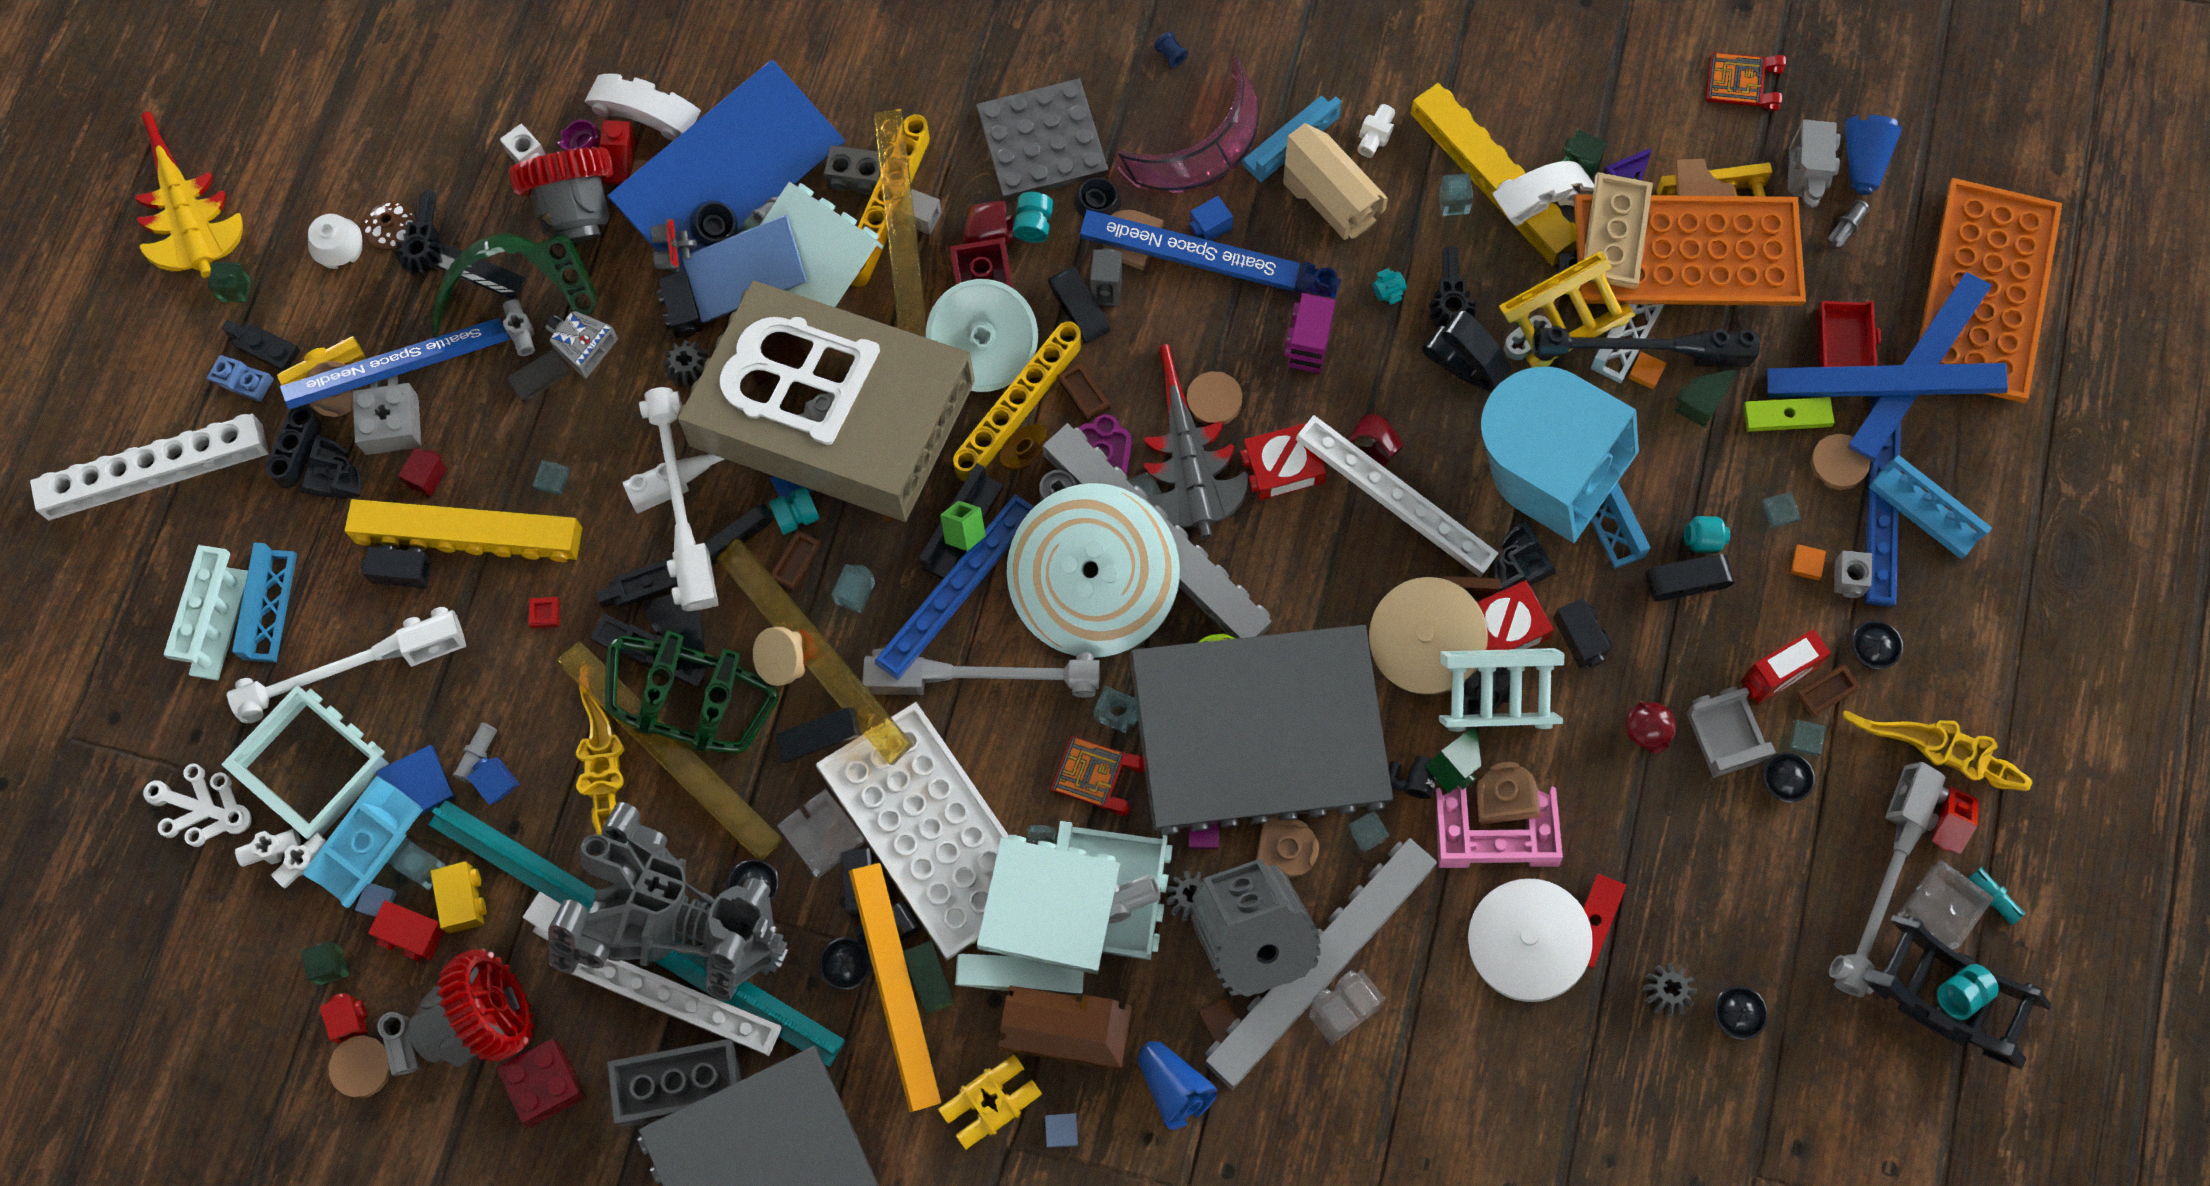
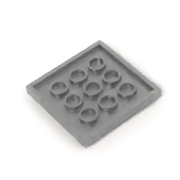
M1080 78L977 104L978 114L1004 201L1018 198L1025 192H1043L1091 178L1109 175Z

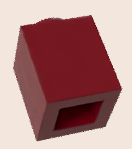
M415 447L398 477L406 487L431 497L447 471V467L441 461L442 456L430 449L422 451Z

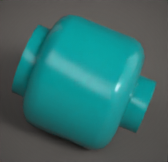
M1696 516L1685 526V544L1690 546L1694 553H1720L1724 545L1730 541V529L1725 526L1724 521L1718 516Z

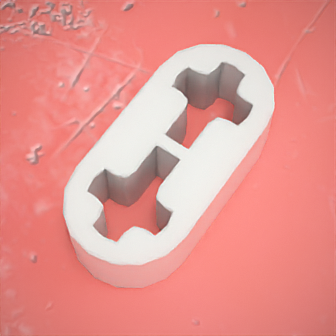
M1536 315L1529 319L1533 328L1534 326L1536 328L1540 326L1543 328L1552 327L1549 319L1545 316ZM1520 327L1507 337L1504 351L1509 358L1521 360L1533 352ZM1525 340L1522 350L1519 347L1516 349L1512 348L1513 343L1519 344Z

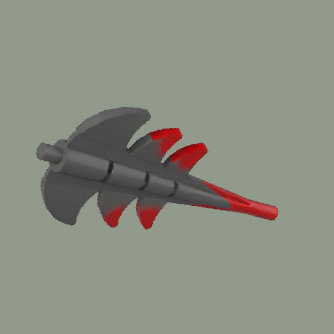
M1164 344L1159 347L1165 375L1170 433L1160 437H1145L1144 443L1157 453L1172 454V458L1162 463H1144L1143 466L1146 472L1156 481L1167 485H1174L1175 488L1168 493L1160 495L1146 494L1148 497L1146 500L1154 507L1157 505L1162 508L1168 516L1167 520L1174 527L1178 525L1181 528L1199 529L1201 539H1208L1212 537L1210 526L1214 522L1227 519L1242 505L1247 494L1248 476L1246 472H1243L1239 476L1228 480L1214 479L1215 475L1221 473L1228 466L1232 459L1234 446L1230 444L1218 451H1204L1203 447L1214 442L1219 436L1223 423L1218 421L1206 427L1196 428L1175 371L1170 345Z

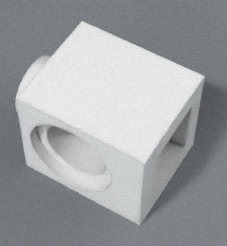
M522 123L500 139L506 153L516 164L521 161H527L530 158L546 155L541 144Z

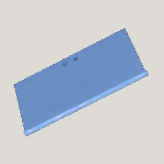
M787 215L690 253L691 259L683 260L702 323H707L737 311L744 290L749 289L753 280L785 291L808 282Z

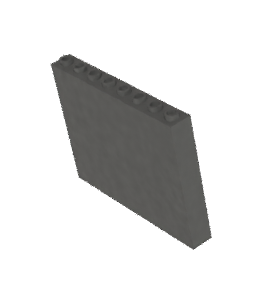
M1366 625L1153 647L1131 651L1129 658L1153 831H1161V835H1172L1179 833V828L1191 827V832L1208 830L1209 825L1220 824L1221 828H1231L1239 826L1238 821L1250 820V825L1267 823L1268 818L1279 817L1280 821H1290L1298 819V814L1309 813V818L1326 816V811L1338 810V814H1350L1356 812L1357 807L1366 806L1368 811L1385 809V804L1393 800Z
M816 1045L639 1129L641 1136L637 1137L644 1155L649 1153L654 1165L650 1166V1170L657 1184L662 1183L663 1186H879Z

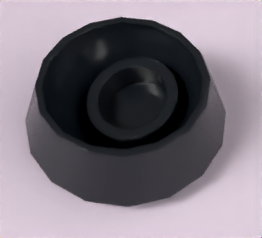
M1095 177L1088 179L1079 187L1074 196V205L1077 212L1083 218H1085L1087 210L1111 216L1119 211L1121 197L1113 183L1107 179Z
M708 200L700 203L693 210L690 217V229L695 239L700 244L708 247L735 236L738 231V220L735 212L727 204L721 201Z
M1871 620L1862 623L1855 630L1852 636V651L1856 660L1863 666L1871 669H1885L1893 666L1900 660L1903 653V641L1899 632L1890 624Z
M1782 752L1773 755L1766 762L1763 769V782L1767 791L1774 798L1783 802L1795 803L1804 800L1811 794L1815 785V773L1811 764L1804 757L1796 753Z
M750 859L741 862L733 868L728 876L727 889L737 885L743 887L746 879L755 878L763 881L770 887L771 892L768 896L770 903L774 900L778 893L779 879L777 872L770 864L763 860Z
M851 937L838 938L830 942L822 950L819 959V971L823 980L831 987L840 990L853 989L861 985L868 977L872 967L870 953L862 950L857 939Z
M1729 987L1720 993L1715 1002L1714 1015L1716 1022L1722 1031L1732 1038L1741 1040L1754 1038L1764 1030L1767 1024L1768 1009L1766 1003L1759 993L1749 987Z

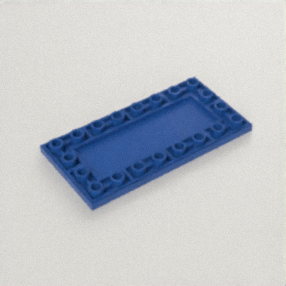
M772 59L608 195V199L656 252L668 251V242L652 244L650 227L666 224L665 219L674 218L676 241L680 240V231H688V239L696 240L690 229V217L693 210L700 203L708 200L721 201L735 212L738 220L737 235L741 231L742 224L751 215L753 210H757L765 205L766 201L771 197L780 196L788 182L796 185L828 158L830 145L842 146L845 140ZM697 241V248L690 250V253L703 249L707 246L702 245ZM677 251L679 272H686L682 260V252Z

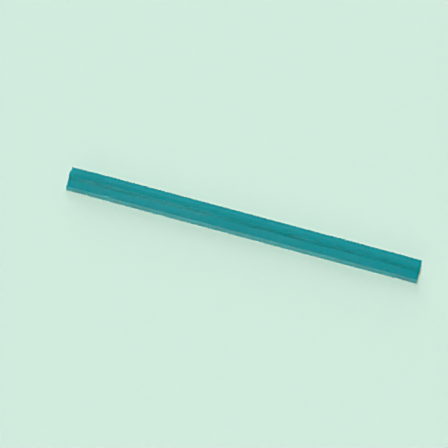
M447 800L444 801L439 809L436 807L433 809L432 812L435 816L428 824L430 827L558 903L562 904L564 900L576 901L583 905L589 913L595 901V889ZM673 950L664 958L653 961L710 995L706 990L705 957L697 954L678 953L676 950ZM744 981L736 987L730 1000H719L780 1025L782 1029L778 1037L801 1051L816 1045L824 1064L829 1068L846 1042L843 1038L748 981Z

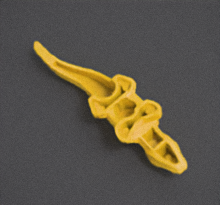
M583 665L580 669L579 689L583 705L590 720L589 738L580 741L576 750V757L584 762V774L579 776L576 789L580 794H587L589 797H592V823L596 834L602 835V828L616 804L615 794L624 783L620 773L619 757L624 752V746L618 736L614 734L609 718L596 702L590 688L589 667Z
M1843 711L1842 713L1844 719L1853 725L1877 736L1907 742L1917 747L1934 765L1944 764L1961 771L1970 780L1976 781L1985 777L1995 788L2027 791L2032 785V780L2015 765L1992 756L1993 751L1998 747L1993 738L1987 736L1972 738L1960 732V727L1956 721L1940 720L1929 725L1907 721L1874 722L1849 711Z

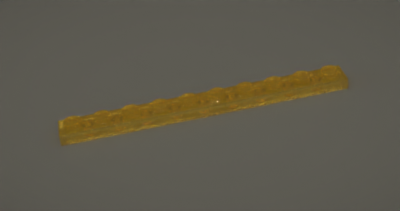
M901 109L874 113L898 329L926 338L927 317L903 112Z
M735 539L717 560L773 627H784L801 635L803 663L842 709L847 707L855 708L860 731L888 764L895 765L914 745L743 541Z
M579 641L557 659L558 664L605 709L606 666ZM618 679L616 705L630 714L638 716L642 701ZM614 718L758 860H763L782 843V837L684 742L654 733L650 737L634 732L635 727L628 726ZM658 718L657 722L665 724Z

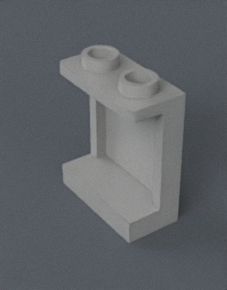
M1736 686L1720 692L1721 696L1711 699L1709 695L1699 697L1692 701L1693 705L1686 712L1713 778L1768 761L1776 753L1772 743H1765L1746 698L1749 694L1747 687L1740 690Z

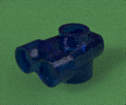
M1304 261L1296 280L1294 291L1305 294L1310 292L1321 297L1336 298L1342 279L1338 278L1337 273L1332 268L1323 267L1317 269L1315 264Z

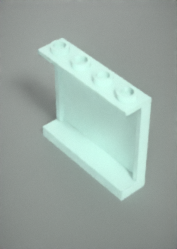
M788 182L760 225L784 215L788 216L808 282L787 291L836 307L875 247L877 246L882 249L884 246L877 241L879 235L866 226L863 230L855 226L857 220L845 212L841 216L833 210L836 206L823 197L820 201L813 198L814 192L802 183L797 187Z
M1060 821L1056 849L1067 851L1068 847L1085 850V855L1097 857L1100 853L1116 857L1115 861L1121 862L1116 884L1124 885L1151 874L1160 892L1166 893L1169 875L1163 874L1164 863L1171 862L1173 847L1172 845H1167V835H1163V839L1078 828L1073 827L1072 822ZM1159 901L1132 911L1131 916L1123 921L1108 923L1102 953L1151 960L1152 952H1158L1160 934L1155 933L1156 922H1162L1164 904H1159Z
M1009 835L1008 839L1001 837L977 948L979 950L1098 975L1121 862L1115 861L1116 857L1100 853L1097 857L1085 855V850L1068 847L1067 851L1055 849V844L1046 841H1038V845L1026 843V838L1017 835Z

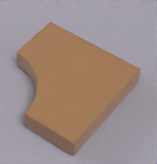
M1682 159L1674 162L1677 196H1735L1734 184L1723 183L1714 178L1707 169L1705 159Z

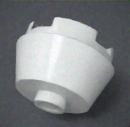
M325 214L318 217L312 222L308 231L310 255L318 263L332 269H338L337 266L344 265L349 261L354 263L363 250L360 228L353 221L336 214Z

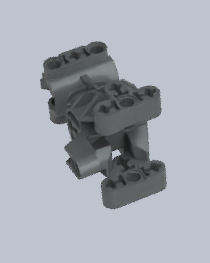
M624 802L616 803L602 828V835H590L581 844V865L584 870L589 872L590 875L615 884L605 889L596 890L595 901L589 913L583 905L576 901L564 900L548 928L550 964L561 972L573 973L578 963L600 969L603 968L607 959L617 962L620 960L640 959V965L648 966L652 961L664 958L673 950H676L678 953L697 954L705 957L707 992L711 996L724 1001L730 1000L736 987L754 974L758 975L759 971L767 975L769 971L774 973L777 968L780 969L788 950L786 949L787 943L782 941L784 936L775 933L777 928L774 927L771 903L768 897L771 892L770 887L759 879L749 878L746 879L743 887L738 885L731 887L721 893L716 899L705 892L701 893L686 882V860L680 858L677 861L668 849L665 848L668 842L667 838L654 829L640 825V813L635 807ZM594 853L600 854L599 856H591ZM685 887L700 897L699 900L703 902L701 908L698 907V899H694L691 904H688Z

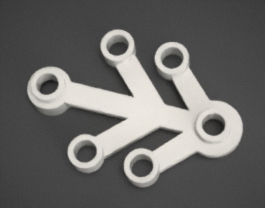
M197 764L186 766L183 775L192 783L198 800L171 791L170 787L161 781H152L144 788L143 795L145 800L154 806H163L169 803L192 811L175 820L166 818L160 821L158 832L166 838H173L179 831L209 817L219 820L202 830L192 827L186 831L185 841L193 847H199L206 840L225 831L230 834H240L246 831L251 824L252 817L250 811L243 805H237L231 790V779L224 773L214 774L210 779V785L220 793L225 809L214 805L204 780L205 771ZM195 769H198V774L194 778H191V772ZM224 778V784L217 787L218 780ZM158 787V793L155 796H151L152 791ZM235 814H239L238 821L231 823L232 817ZM168 824H172V830L165 833V827ZM195 833H199L198 840L192 842V836Z

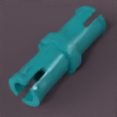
M1982 867L1966 879L1986 899L1985 903L1988 906L1992 905L2010 926L2026 914L2006 894L2008 890L2004 886L2000 887Z

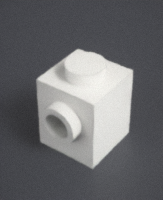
M539 892L523 918L535 926L533 929L534 933L548 941V928L561 904Z

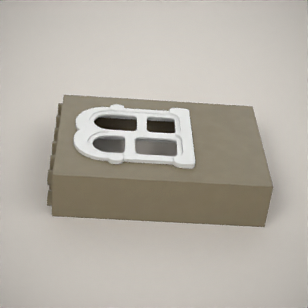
M753 280L749 289L744 290L737 311L731 314L724 335L719 336L712 357L706 360L700 379L692 385L688 401L680 407L678 421L690 447L906 522L975 383L970 352ZM785 332L812 341L814 344L803 366L795 369L771 361L763 356L760 347L765 337L771 333ZM826 348H833L855 357L847 376L841 383H836L813 374ZM763 370L780 376V381L767 403L751 400L740 391L741 380L749 372ZM793 382H800L835 395V399L823 421L815 422L780 409V404Z

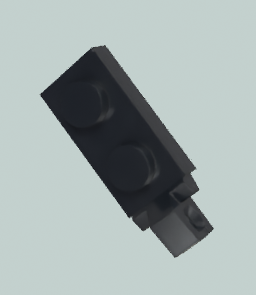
M226 320L221 328L226 332L227 336L233 338L231 343L239 351L281 371L289 369L301 351L297 345L253 324L244 322L241 327L232 321Z
M668 558L614 577V580L609 582V588L596 592L599 604L602 608L614 604L617 607L627 606L678 587L676 577L671 578L669 575L667 561L670 559Z

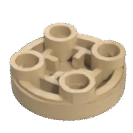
M772 627L763 630L757 636L753 646V662L758 675L766 683L773 686L786 685L804 675L805 667L803 665L801 635L784 627Z

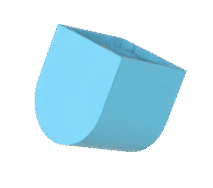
M1554 367L1528 368L1509 376L1493 390L1483 409L1481 419L1482 436L1493 481L1501 496L1514 508L1575 543L1639 452L1636 409L1575 374Z

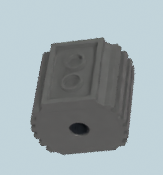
M1258 859L1203 878L1205 884L1200 891L1194 892L1192 898L1194 904H1191V911L1193 913L1191 920L1218 979L1233 996L1241 994L1246 997L1260 994L1273 987L1288 984L1296 979L1305 977L1310 969L1317 966L1319 960L1316 956L1320 955L1318 945L1321 944L1318 930L1285 872H1282L1277 865L1268 866L1263 863L1262 859Z

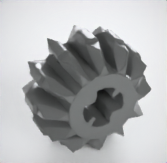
M684 339L682 346L678 347L677 344L673 343L674 351H665L666 360L662 361V366L666 370V378L672 380L675 386L679 387L684 383L685 388L689 389L691 382L698 381L701 377L708 353L706 349H701L697 342L690 346L688 341Z
M1184 871V881L1175 876L1173 883L1176 887L1168 886L1166 892L1172 895L1166 899V904L1170 906L1175 905L1171 910L1173 916L1178 915L1181 911L1183 912L1182 922L1188 920V915H1193L1191 904H1194V901L1193 903L1187 902V896L1184 894L1189 895V891L1197 892L1201 890L1205 884L1204 880L1200 882L1201 872L1197 871L1194 879H1190V873Z
M1671 963L1666 966L1665 970L1658 965L1654 968L1655 974L1649 973L1645 977L1650 984L1644 985L1642 991L1651 994L1645 1002L1647 1004L1652 1002L1657 1004L1654 1008L1655 1013H1659L1664 1008L1666 1017H1671L1674 1010L1677 1014L1682 1015L1685 1013L1684 1006H1693L1694 1002L1689 996L1696 995L1697 989L1688 987L1694 981V978L1692 976L1686 979L1683 977L1685 968L1681 967L1675 973L1674 966ZM1673 986L1675 992L1673 994H1666L1664 988Z

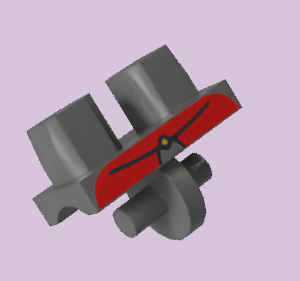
M674 218L665 219L666 224H659L650 228L652 244L668 242V251L653 252L655 269H671V274L679 272L677 251L682 252L683 260L691 259L690 250L697 248V241L688 239V231H680V240L676 241Z

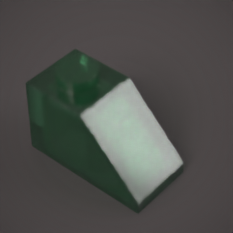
M1728 370L1696 377L1692 380L1689 387L1683 385L1675 398L1679 402L1675 412L1705 428L1737 372Z
M932 941L903 951L926 1015L955 1004Z

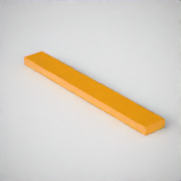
M877 863L852 869L849 871L909 1112L941 1104L881 864Z

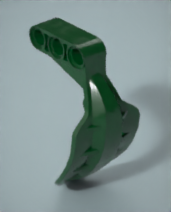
M496 233L481 238L468 246L449 267L442 279L432 314L433 337L435 338L439 335L438 332L444 310L464 270L476 261L499 252L515 254L519 251L565 294L573 311L584 315L592 312L598 302V294L573 243L568 237L557 235L534 243L518 235ZM555 243L562 244L566 249V254L564 256L556 255L552 250V245ZM574 269L578 273L579 279L577 281L568 280L565 276V270ZM586 294L591 299V305L582 306L578 302L577 296Z

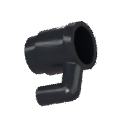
M1416 756L1414 763L1410 767L1407 780L1398 778L1401 764L1390 762L1388 769L1391 788L1404 791L1415 798L1432 799L1436 778L1425 767L1432 759Z

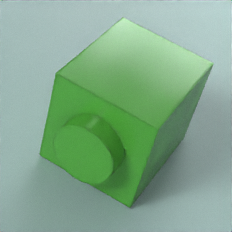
M958 500L940 515L946 544L968 551L986 537L980 507Z

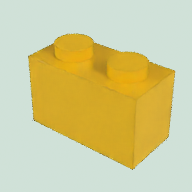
M465 861L431 870L440 928L451 934L484 925L483 915L487 914L484 899L482 897L479 898L478 887L481 886V877L478 869H474Z

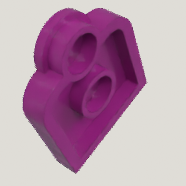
M1106 414L1095 418L1093 423L1081 425L1079 429L1087 437V442L1093 448L1098 447L1107 457L1106 461L1113 468L1115 466L1119 467L1127 476L1132 445L1130 433L1119 426V422L1115 417Z

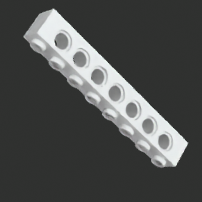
M243 414L236 416L230 421L209 424L206 428L182 432L179 436L170 439L155 440L150 445L140 448H128L120 454L101 456L96 461L86 464H75L63 471L45 473L39 478L30 480L35 509L49 521L269 454L261 422L253 414ZM237 436V438L233 442L229 443V441L233 437ZM206 445H209L206 450L202 451ZM181 453L180 457L174 460L175 456ZM153 462L150 467L146 468L149 463ZM123 470H126V471L124 472V474H122L121 476H119V474H120ZM96 478H98L97 481H96L94 484H91V483L93 482V480H95Z

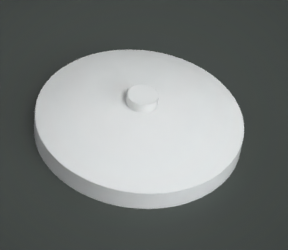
M1518 879L1495 888L1479 903L1469 926V951L1477 972L1495 991L1519 1001H1545L1568 991L1584 974L1592 952V930L1584 909L1565 889L1544 880Z

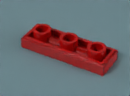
M1597 874L1584 906L1589 922L1591 919H1598L1601 922L1599 926H1594L1590 923L1592 930V952L1587 968L1592 970L1595 967L1627 886L1601 874Z

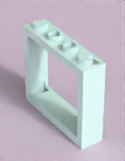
M296 685L221 765L309 840L315 833H319L322 836L370 785L373 779L378 776L376 771L386 767L389 763L381 757L385 751L373 741L368 745L363 742L361 738L364 734L352 723L347 727L342 724L340 720L343 716L331 705L327 709L322 707L319 703L323 699L311 688L305 692ZM306 705L369 758L366 764L310 823L247 769Z

